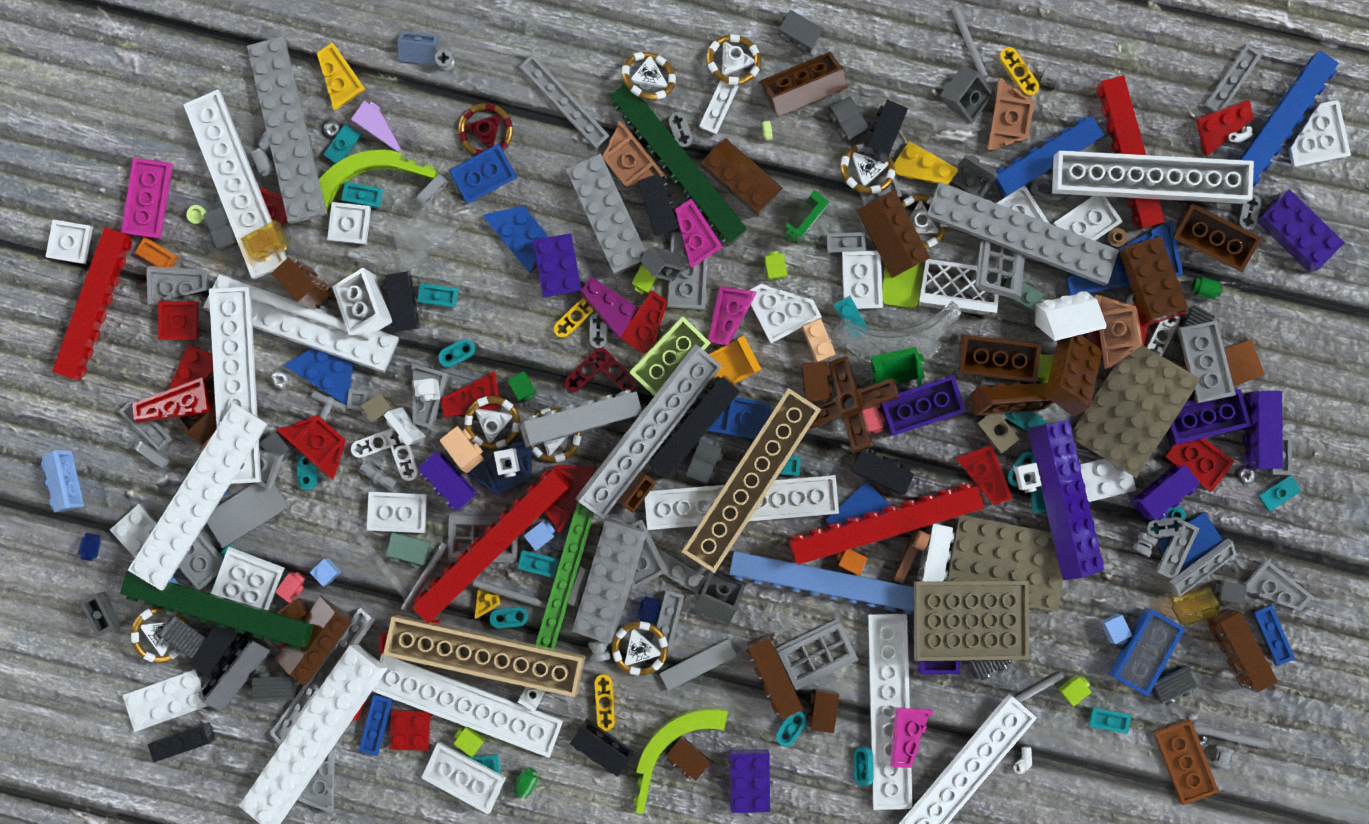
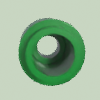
M1195 277L1191 285V292L1195 293V295L1212 300L1219 297L1222 291L1219 281L1204 277Z
M529 767L527 770L522 769L514 784L515 789L513 792L522 798H527L528 795H531L539 780L538 772Z

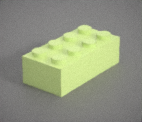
M682 316L638 361L629 373L655 396L695 344L705 350L710 342Z

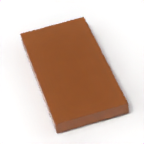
M1251 339L1224 349L1233 386L1265 375ZM1186 363L1179 366L1187 371ZM1193 393L1190 396L1191 400H1195Z
M1190 718L1153 731L1182 806L1219 793Z

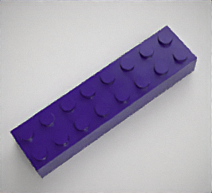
M1069 419L1028 428L1063 580L1084 578L1103 571L1104 563L1099 549V541L1094 528L1090 503L1087 499L1086 487L1083 482L1081 465L1078 461L1077 449L1074 444Z

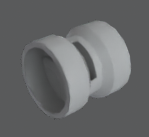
M1140 532L1138 535L1139 540L1137 543H1134L1132 550L1150 558L1152 554L1151 549L1153 546H1156L1158 540L1144 532Z
M598 640L588 643L589 649L593 652L591 662L610 659V653L606 651L608 644Z

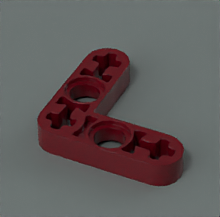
M604 348L596 349L565 380V387L570 392H578L602 370L622 391L630 390L632 392L636 388L635 379ZM598 352L601 354L606 353L604 356L606 360L598 361L596 364L599 367L596 369L589 360L592 358L595 361L598 358L596 355ZM612 365H617L620 368V373L617 376H612L609 373V368ZM583 366H592V374L584 375L582 373ZM579 372V374L586 380L582 382V380L580 379L577 382V388H570L569 386L571 383L569 382V380H576L578 376L575 374ZM623 372L627 374L623 376L627 381L630 379L633 381L631 389L628 387L624 389V382L621 379L619 383L616 381V379L622 376Z

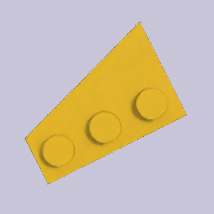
M333 42L317 52L334 111H337L366 91Z
M911 141L907 143L894 163L895 175L904 176L908 179L923 180L936 185L939 182L949 185L958 172V168Z

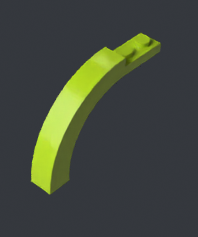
M369 150L353 154L337 162L320 177L319 181L326 210L329 213L335 196L344 186L345 182H349L364 172L376 169H394L433 180L439 174L433 166L424 164L422 167L416 165L417 162L406 159L404 161L405 156L401 152Z
M706 707L690 710L670 719L653 734L642 751L636 773L643 774V776L639 775L637 787L640 788V793L635 795L633 806L637 807L636 813L644 814L652 771L663 750L676 738L691 731L700 729L724 731L728 709Z

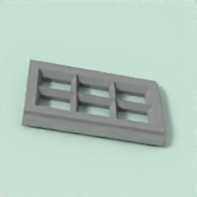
M980 239L975 287L986 292L1020 299L1025 255L1014 252V257L1004 255V247H1001L1000 253L990 251L991 242ZM989 256L1000 258L998 269L988 267ZM1003 260L1013 262L1012 273L1002 271ZM988 272L998 274L997 285L987 283ZM1001 276L1012 278L1011 289L1000 286Z
M449 515L448 561L457 562L455 559L463 552L455 551L456 540L471 541L472 544L478 538L475 537L476 526L489 527L493 522L497 525L499 523L497 520L499 516ZM456 526H472L471 537H457ZM518 537L511 543V552H502L493 562L518 563Z
M838 618L776 648L795 690L858 661ZM837 631L841 641L827 647L822 637ZM819 639L823 649L809 656L804 646ZM843 644L847 654L833 660L829 650ZM801 648L805 658L791 664L787 654ZM825 653L829 663L815 669L811 659ZM807 661L811 671L797 678L793 668Z

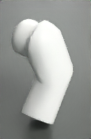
M1243 127L1240 134L1231 133L1229 140L1241 143L1250 139L1253 136L1252 127Z
M1021 747L1022 757L1013 767L1015 773L1023 774L1032 766L1031 747Z

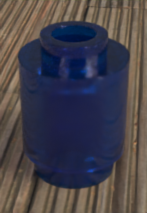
M85 532L84 537H81L77 555H81L80 559L92 561L93 558L98 557L102 541L100 540L101 535Z
M645 596L644 600H641L637 618L650 624L651 622L655 623L660 607L658 605L659 600Z

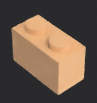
M821 319L801 328L815 362H821L836 355Z
M457 426L439 441L459 468L467 474L484 460L481 455L483 451L477 443L473 444L471 442L472 436L466 429L462 430Z

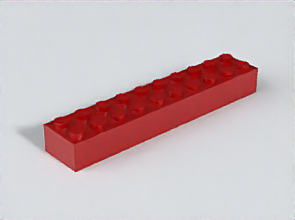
M556 468L552 471L548 469L539 477L541 482L539 484L533 483L525 491L528 494L526 497L521 495L511 505L513 507L511 511L507 509L497 518L499 521L497 525L493 522L483 532L485 536L483 538L479 536L469 546L471 548L470 551L466 549L455 559L458 562L456 565L452 562L441 573L443 577L438 576L428 586L429 591L425 589L414 599L416 604L412 608L428 624L570 487L571 483Z
M962 483L956 485L954 490L948 488L937 491L938 495L935 496L934 494H926L920 496L918 501L910 499L901 502V506L898 507L893 505L883 507V511L879 513L878 511L875 512V510L864 513L865 517L863 518L854 516L847 518L846 523L843 524L841 522H834L828 524L826 529L817 527L809 530V534L806 535L802 533L791 535V539L787 540L793 563L800 565L984 509L978 486L971 485V483Z

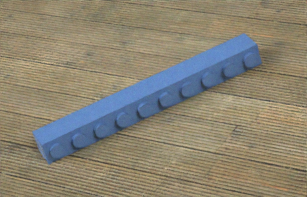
M733 551L729 574L733 575V579L744 581L745 577L752 579V583L763 584V581L770 582L772 587L781 588L782 585L790 586L789 590L796 592L805 589L811 595L819 596L820 593H825L827 598L838 600L840 596L845 597L847 602L857 603L860 600L865 601L867 606L876 607V604L884 605L883 609L895 611V608L903 609L902 613L914 615V587L803 564L796 565L793 562Z

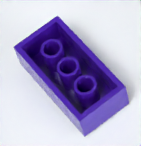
M1290 189L1280 193L1258 216L1257 223L1309 273L1319 270L1345 243Z
M954 375L898 393L899 398L880 404L890 437L966 412Z
M1241 389L1235 390L1236 395L1197 404L1195 400L1187 401L1166 432L1169 446L1172 447L1236 432L1252 426Z
M1282 391L1247 392L1243 399L1252 426L1245 429L1243 444L1245 446L1243 463L1246 465V469H1283Z

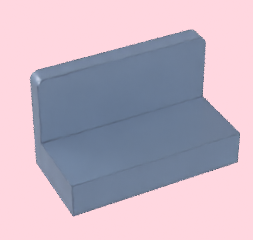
M401 31L397 40L398 60L435 65V54L439 44V36Z

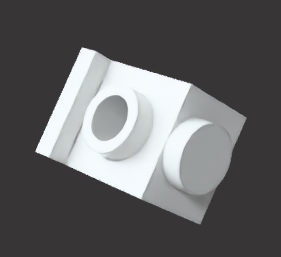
M431 378L414 381L415 396L419 397L421 402L440 400L438 380Z
M516 448L494 452L498 475L504 474V478L516 476L515 472L520 471ZM507 460H511L512 465L510 467L506 466Z
M1037 463L1013 467L1019 490H1025V493L1036 491V487L1042 486ZM1026 474L1029 476V481L1027 482L1024 480Z
M526 687L518 703L535 712L546 691ZM531 691L536 692L535 698L530 697L529 693Z

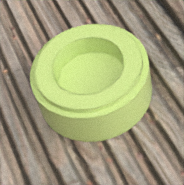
M764 121L762 123L764 140H772L770 121Z
M193 205L187 210L186 216L191 223L201 225L205 219L204 213H207V211L199 205Z

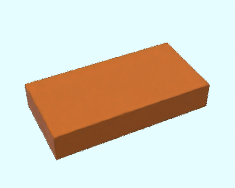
M146 237L142 239L134 252L157 267H173L179 258Z

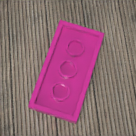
M133 158L121 233L156 239L162 238L173 169L172 163Z

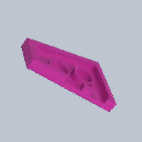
M692 199L675 209L690 268H692L723 246Z
M719 286L708 339L710 343L729 345L757 292Z
M895 708L890 766L911 768L919 748V740L927 728L925 726L928 717L932 715V709Z

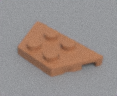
M999 78L997 83L987 151L989 152L1026 141L1029 138L1034 101L1028 96H1024L1017 88H1012L1004 82L1003 78Z
M620 120L602 157L622 184L629 188L639 186L637 180L660 173L661 177L665 176L622 120Z
M1095 295L1106 322V328L1099 331L1104 368L1108 369L1143 345L1138 308L1130 304Z

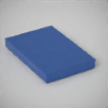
M499 143L449 170L467 205L518 178Z
M866 481L839 506V514H830L825 521L828 524L834 522H841L843 524L846 523L847 518L854 516L863 518L865 517L864 513L874 510L879 513L883 511V507L890 505Z
M1205 512L1187 521V523L1198 527L1199 531L1179 574L1223 542ZM1164 537L1158 540L1156 546L1162 555H1164L1171 537Z

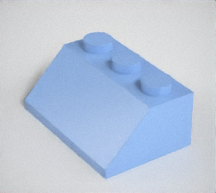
M55 450L43 455L41 466L46 473L47 480L45 484L46 488L50 491V506L54 509V513L84 507L72 451Z

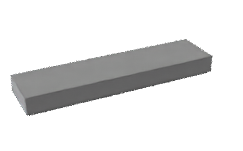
M1248 44L1244 45L1203 107L1211 113L1226 108L1262 56V53Z
M1227 538L1169 581L1174 596L1180 598L1235 557L1237 554L1233 541Z
M726 639L660 672V675L669 691L737 657L729 639Z

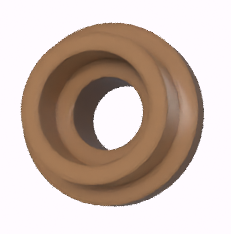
M1115 228L1108 233L1107 239L1111 246L1121 247L1127 241V234L1123 229ZM1116 234L1120 235V241L1115 239Z

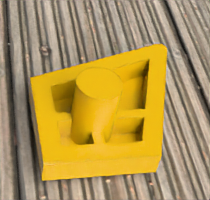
M478 589L475 619L501 604L498 594Z

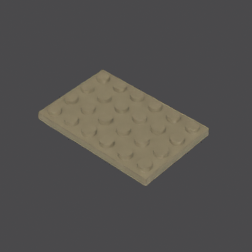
M1142 345L1116 363L1092 400L1091 406L1086 409L1073 429V440L1137 478L1201 379Z
M964 515L957 517L955 538L952 544L946 581H1029V607L1058 612L1064 580L1051 532Z
M914 581L915 661L1029 659V581Z

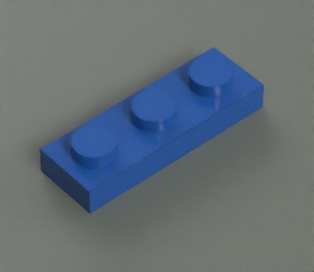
M1267 605L1253 611L1252 614L1274 665L1280 666L1294 660V654L1273 606Z
M378 694L373 695L359 752L374 756L379 755L393 702L392 698Z

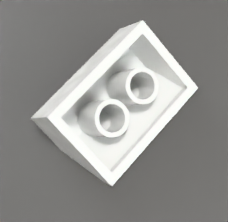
M361 268L332 286L349 335L377 332L392 323L375 274L365 268Z
M1079 292L1071 296L1045 300L1042 303L1036 304L1035 325L1054 341L1106 328V322L1098 301L1088 292Z
M931 524L926 527L925 533L930 535V539L921 554L917 580H947L948 570H946V564L951 559L949 547L955 538V532H952V527Z

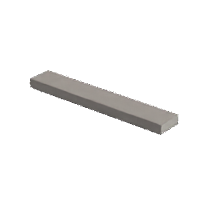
M533 54L519 65L523 73L596 150L610 138V135Z

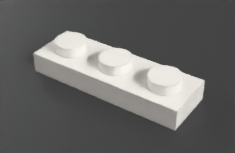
M719 82L699 125L700 129L717 135L740 85Z

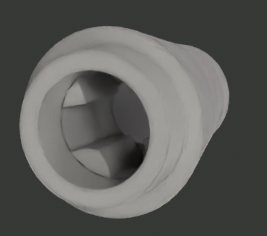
M261 147L251 152L258 173L263 178L276 171L275 164Z

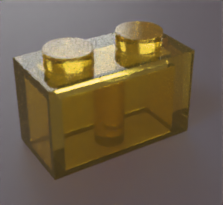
M275 220L240 238L250 258L256 262L266 261L270 258L269 255L275 252L280 253L286 250V246L291 244L282 225Z
M1210 587L1197 589L1194 592L1182 595L1180 598L1173 597L1172 610L1182 627L1219 616L1220 604Z

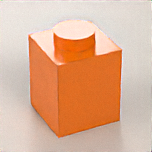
M850 549L839 552L836 557L837 565L859 576L868 559Z

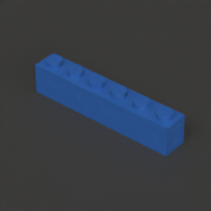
M1093 116L1088 119L1085 117L1075 122L1076 126L1074 128H1065L1059 132L1060 136L1056 139L1052 136L1043 142V147L1038 149L1036 146L1028 151L1027 157L1022 159L1020 156L1011 162L1012 166L1009 168L1002 167L997 170L998 177L993 183L1002 197H1007L1053 168L1054 155L1058 151L1080 152L1101 139L1104 134Z

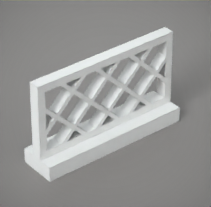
M931 259L925 262L919 306L995 317L999 295L994 294V302H987L981 296L986 291L979 293L974 287L976 280L972 283L965 274L970 270L977 272V266ZM929 264L937 265L941 272L932 277L928 271ZM951 267L956 268L960 272V275L953 280L946 273ZM944 274L949 283L941 288L935 279ZM963 276L969 285L960 290L954 282ZM931 282L939 289L933 294L925 293L926 285ZM952 284L958 293L954 296H947L943 290ZM969 287L977 294L972 299H966L962 293Z

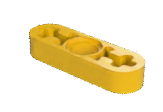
M1004 48L999 55L1000 63L1024 96H1034L1039 90L1038 81L1014 48ZM1006 54H1012L1011 61L1010 59L1005 60ZM1015 68H1022L1024 75L1017 77L1014 74ZM1026 77H1028V79L1026 80V82L1024 81V82L1021 84L1020 81H1023ZM1027 84L1034 86L1032 91L1026 90Z
M584 298L579 300L554 325V332L559 338H567L594 312L588 306L585 309L588 313L585 315L584 311L579 308L580 305L583 308L587 305ZM574 311H580L582 318L579 321H573L571 314ZM568 318L575 326L571 328L569 325L566 328V334L563 332L559 334V325L565 326L567 324L565 319Z
M602 673L595 679L597 724L604 731H608L615 724L613 682L610 675ZM602 678H605V681H609L605 688L606 691L610 690V694H598V691L602 692V685L598 684ZM608 697L610 705L602 707L599 703L600 698ZM611 710V713H607V717L612 722L605 726L604 723H601V720L604 719V713L600 714V711Z

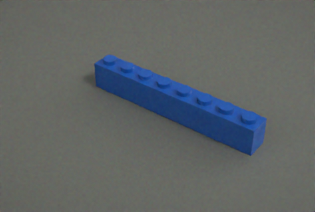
M1319 50L1312 55L1238 159L1254 161L1253 187L1260 181L1261 177L1259 175L1261 172H1265L1272 163L1270 161L1271 158L1277 156L1282 150L1281 144L1283 141H1287L1292 136L1293 127L1295 125L1298 126L1304 119L1303 113L1305 110L1308 111L1314 105L1315 101L1313 99L1315 96L1320 95L1326 88L1324 84L1327 79L1330 80L1336 74L1337 70L1335 68L1339 63L1323 51Z

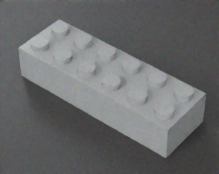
M601 153L567 168V174L614 276L641 265L642 262L640 260L646 250Z
M630 390L620 392L614 398L612 395L601 397L595 403L593 400L585 401L577 408H575V405L564 407L558 413L556 410L545 412L539 418L537 415L526 417L520 425L526 448L638 417L642 413L637 391L631 393Z
M614 519L605 520L572 629L573 632L606 644L613 642L647 535L646 530Z

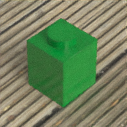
M525 371L507 380L520 402L522 400L528 402L535 397L534 394L537 391Z

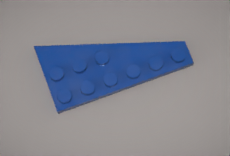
M1172 219L1118 249L1119 253L1127 246L1161 236L1176 276L1183 275L1177 242L1173 238L1174 227ZM1117 254L1109 282L1106 286L1075 274L1066 278L1069 296L1079 292H1088L1090 294L1130 286L1119 254Z

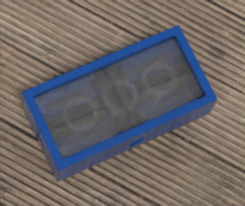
M1145 607L1131 631L1132 636L1127 638L1128 642L1122 647L1108 675L1139 693L1149 696L1186 628Z

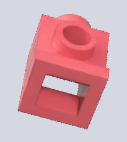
M880 405L863 410L869 432L872 431L873 434L884 431L883 423L885 419L882 412H878V408L881 407Z
M298 572L289 573L275 593L291 603L296 599L294 596L298 597L303 591V584L306 582V578Z

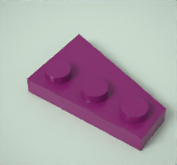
M591 276L580 292V295L590 307L602 317L604 324L609 326L614 332V336L619 339L638 310V307Z

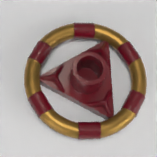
M490 103L474 105L462 115L459 121L458 136L460 143L474 156L485 151L476 149L469 144L465 133L466 128L488 149L493 147L502 117L506 128V136L500 143V146L504 151L509 146L513 136L511 118L505 110L497 105ZM481 110L499 114L466 124L474 113Z

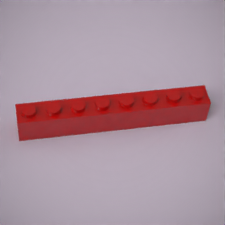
M1122 75L1101 81L1097 85L1096 93L1103 105L1101 111L1108 123L1106 129L1113 141L1111 144L1113 152L1116 154L1146 155L1125 76ZM1127 198V205L1133 213L1132 223L1136 226L1137 231L1165 222L1159 199Z
M104 227L52 372L75 380H81L86 375V365L93 356L94 343L99 339V329L106 319V310L113 300L112 293L119 283V274L126 264L125 257L127 251H130L132 247L131 240L133 237Z

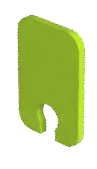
M924 262L891 278L885 267L882 286L884 304L914 308L919 304Z

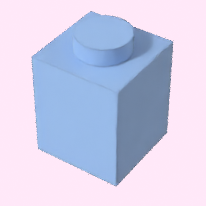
M542 521L525 534L524 537L534 550L537 551L555 537L553 534L555 529L549 522L545 523Z
M326 558L310 573L322 586H327L342 571L330 558Z
M1116 613L1100 621L1110 643L1122 645L1128 642L1127 638L1132 636L1121 614Z

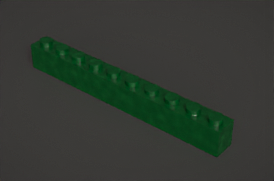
M625 84L610 95L612 107L616 111H621L624 115L622 117L624 122L628 126H633L635 129L634 134L640 141H645L647 144L646 149L652 156L654 154L659 159L657 162L660 167L670 172V179L675 185L679 184L683 190L681 192L685 198L693 200L701 214L706 217V222L710 228H714L719 233L717 237L722 244L727 243L730 246L747 233V228L645 101L630 92Z
M130 571L126 572L120 594L126 595L127 600L138 602V599L143 600L144 605L156 607V605H160L164 611L174 612V610L180 611L181 616L191 618L194 615L198 617L199 621L209 623L211 620L216 622L218 627L228 628V626L234 627L236 632L245 634L248 631L253 633V637L264 639L265 636L271 638L270 642L282 644V642L289 643L290 648L300 650L301 647H308L314 624L173 582H168L165 589L161 591Z

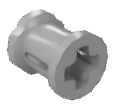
M442 49L435 54V61L443 71H449L454 67V59L448 50Z
M1045 66L1040 83L1043 84L1045 82L1055 85V88H1059L1064 72H1056Z
M1217 745L1216 758L1212 764L1230 769L1229 761L1234 750Z

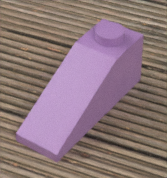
M363 101L351 120L394 151L403 154L386 119L379 111L381 108L373 102L369 104Z

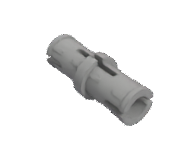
M364 462L360 467V473L369 477L373 483L382 485L390 492L397 486L398 481L387 476L383 470H378L367 462Z

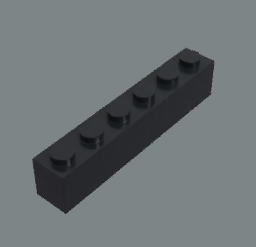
M723 375L722 378L718 376L712 382L713 388L709 393L705 391L698 399L701 401L697 407L693 405L686 413L689 417L684 422L680 420L674 428L676 430L672 437L668 435L662 443L664 445L660 451L657 449L650 458L652 461L649 465L665 479L670 476L741 392L742 389L727 376Z

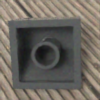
M962 66L940 97L951 110L967 122L973 124L994 96V92L978 71Z
M717 570L715 573L710 571L694 609L730 624L738 608L746 583L733 579L731 576Z

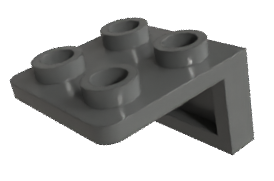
M965 155L956 167L958 172L950 183L965 192L983 198L991 183L998 177L996 169L990 165H983L974 155Z

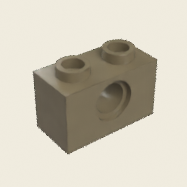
M381 392L361 405L363 408L362 414L366 420L375 423H381L385 420L384 414L389 410L397 409L389 396Z
M1004 414L985 415L974 424L990 445L992 444L994 450L998 454H1002L1019 440L1017 436L1019 433L1012 425L1009 426L1005 421L1007 418ZM996 425L1002 427L1003 431L1000 436L994 432Z

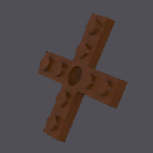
M844 356L830 361L829 366L837 395L835 399L816 405L821 410L809 429L844 418L853 452L856 453L873 447L863 410L899 398L895 381L891 378L857 390L849 357ZM853 397L854 405L849 409H845L846 400Z

